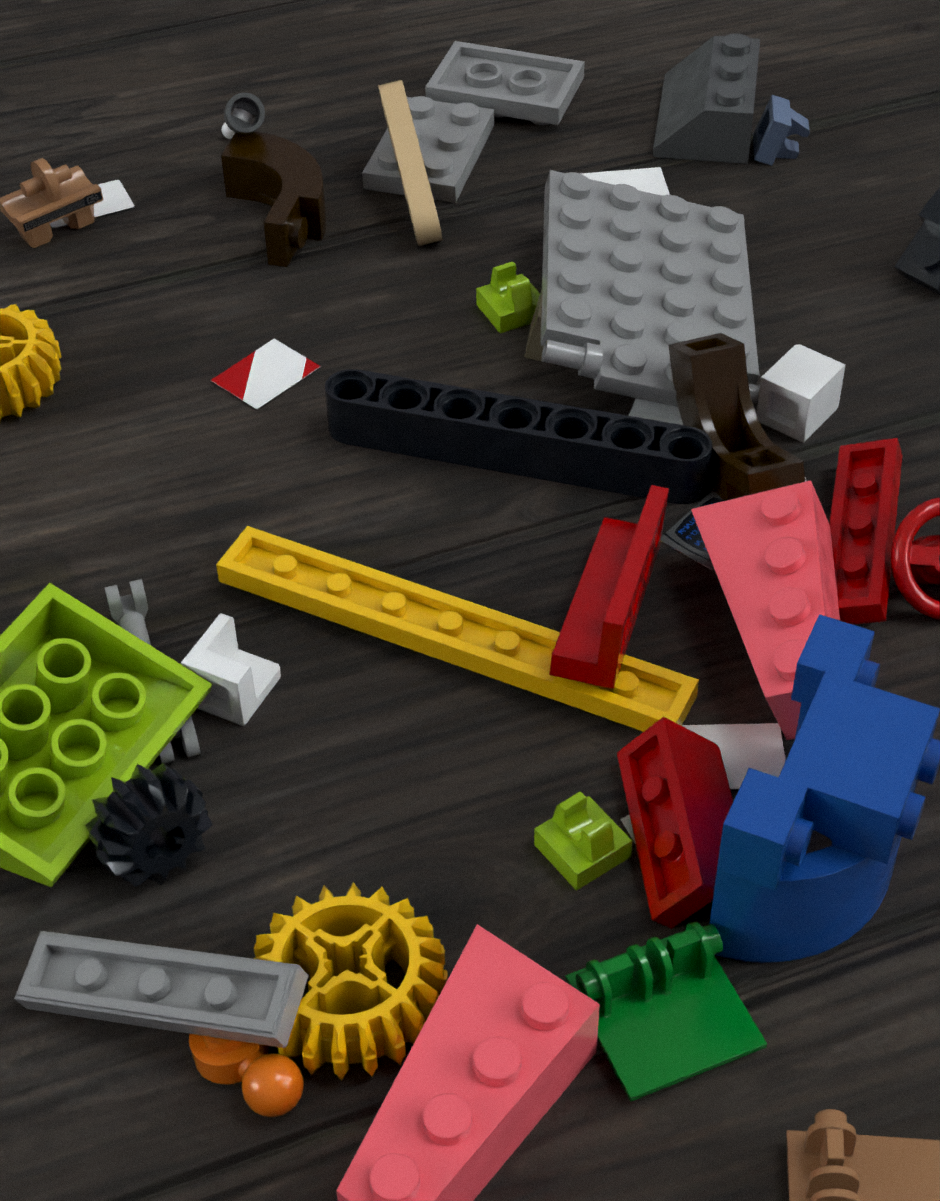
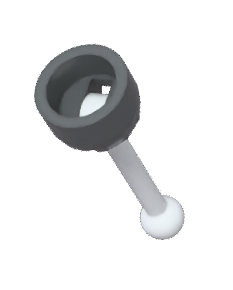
M238 93L228 101L224 109L225 122L221 129L224 137L231 139L235 133L240 135L252 134L262 125L265 118V109L260 99L251 93ZM252 117L255 118L253 125L250 124Z

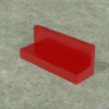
M662 717L619 750L617 757L651 919L672 929L713 901L723 823L733 804V798L718 745Z

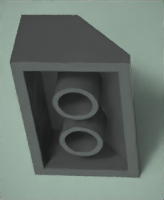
M736 33L726 36H713L665 73L653 157L748 164L760 39L749 38L746 35Z

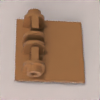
M826 1109L816 1113L815 1123L807 1131L787 1130L789 1201H940V1140L856 1135V1129L847 1123V1115L835 1109Z

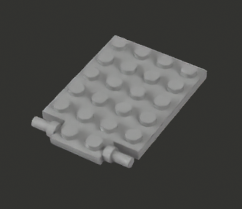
M550 170L545 184L543 292L540 346L544 347L541 361L578 369L579 376L594 379V389L678 407L672 378L669 344L723 333L744 343L749 390L753 406L757 408L760 386L755 384L759 377V365L744 215L735 213L731 209L722 206L708 207L687 202L675 195L661 196L639 191L627 184L613 185L589 179L580 173H562Z

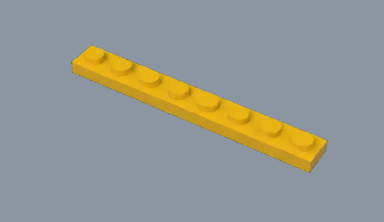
M250 526L243 530L216 564L218 580L221 583L643 732L662 717L682 726L697 698L699 679L628 655L624 656L614 689L549 675L551 657L560 634L558 631Z

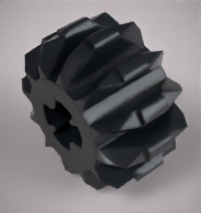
M164 763L153 771L137 764L130 780L125 782L111 777L113 792L109 797L92 799L97 816L85 825L89 831V838L94 843L93 848L97 851L96 857L107 871L112 870L116 876L120 875L124 881H129L135 887L142 884L147 878L162 886L169 870L173 868L187 872L185 859L190 853L206 850L201 834L213 825L208 816V811L204 808L206 801L202 798L203 793L190 779L186 780L175 769L167 767Z

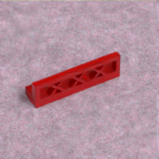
M651 485L638 524L604 517L552 652L549 675L614 689L660 549L669 488Z

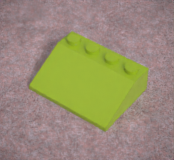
M51 583L38 594L0 635V868L49 887L56 883L90 841L89 831L85 825L97 816L92 799L109 797L113 792L111 777L125 782L130 780L137 764L149 768L212 689V684Z

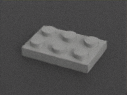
M455 41L425 86L426 97L431 98L433 101L454 104L467 102L473 103L478 107L494 109V117L496 118L512 117L530 120L537 125H559L584 79L585 61Z
M425 96L407 97L433 199L456 203L494 127V109L478 107L473 103L467 102L454 104L433 101ZM387 128L362 172L363 189L405 195Z

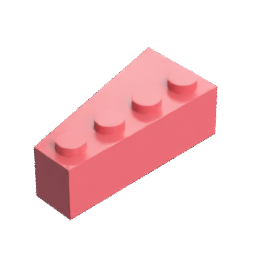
M811 480L691 509L764 696L786 740L795 739L801 707L800 702L791 700L796 666L819 614L840 621L830 525Z
M477 924L337 1188V1200L474 1201L596 1054L600 1004Z

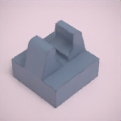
M771 95L753 132L754 160L773 165L776 158L796 159L798 157L799 143L786 137L792 134L808 137L810 133L809 121L790 108V100Z

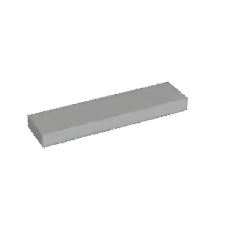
M40 931L14 999L30 1010L286 1048L309 975L297 964Z

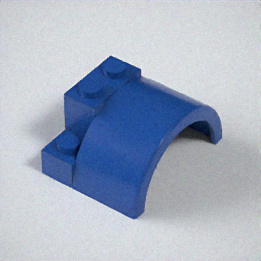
M820 614L796 666L791 700L800 702L801 707L795 741L779 777L749 768L723 823L709 923L717 928L723 943V951L715 955L740 961L766 963L799 960L820 954L843 943L861 930L878 910L888 891L901 837L909 840L913 839L924 807L926 796L915 793L918 782L922 781L933 785L940 766V740L933 738L940 708L874 688L880 670L879 663L869 660L875 631ZM813 830L825 835L832 841V845L806 853Z

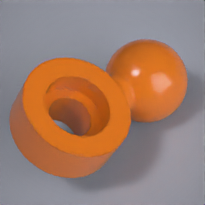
M189 1034V1046L198 1072L205 1079L217 1084H234L242 1081L244 1100L255 1113L265 1117H279L290 1112L300 1101L304 1087L303 1076L297 1064L290 1058L281 1054H268V1045Z

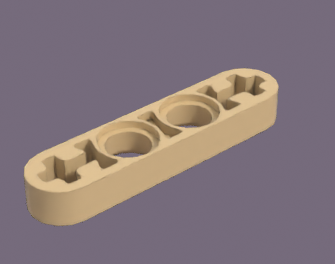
M399 80L378 85L417 244L421 246L442 241L437 210L403 82Z

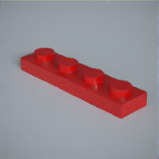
M898 438L842 445L839 448L829 525L840 621L852 625L886 621L891 576V548L895 536L903 457Z

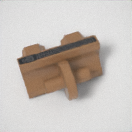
M43 158L31 162L33 178L20 183V190L0 197L1 212L15 225L20 236L32 248L51 241L53 234L50 223L61 218L70 228L80 229L94 223V204L104 201L101 188L97 184H92L78 165L69 169L65 164L52 169Z

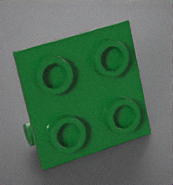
M692 922L687 924L686 930L663 939H659L656 936L652 937L642 947H639L637 944L628 946L626 953L602 962H598L596 959L588 961L586 968L565 975V980L569 985L600 1004L597 1040L630 1102L767 1048L766 1040L714 956L723 951V943L717 928L713 924L702 927L698 922Z

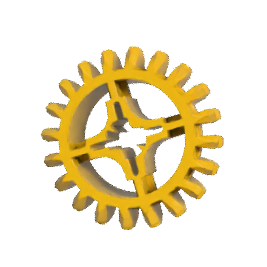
M12 304L5 309L0 308V422L2 417L11 414L22 417V409L25 407H40L41 397L53 395V384L61 380V364L59 360L61 352L59 343L55 340L54 333L49 328L47 320L38 319L34 310L20 312L16 304Z
M354 882L347 891L346 896L333 897V894L324 885L319 895V902L313 904L296 896L292 906L293 917L273 913L272 922L270 923L271 934L257 935L254 945L255 958L253 959L297 964L310 976V981L308 982L309 992L301 999L287 1047H277L278 1053L291 1060L302 1055L304 1068L309 1071L311 1076L325 1062L333 1063L334 1073L341 1081L349 1070V1064L362 1063L363 1068L371 1077H373L378 1068V1057L386 1055L401 1065L403 1058L406 1056L405 1042L415 1043L448 980V972L444 970L445 950L440 943V939L434 938L433 926L429 923L428 916L415 918L414 908L410 905L408 898L390 906L389 896L383 887L378 889L370 898L361 897V892ZM391 959L395 960L406 973L398 989L387 983L385 966Z

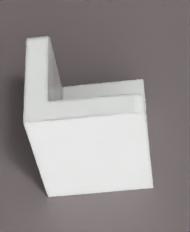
M797 344L793 346L761 377L756 412L759 422L804 443L837 410L845 364L803 345Z
M222 613L218 615L181 662V665L212 684L211 692L197 709L242 726L246 725L281 677L279 664L238 649L234 618Z

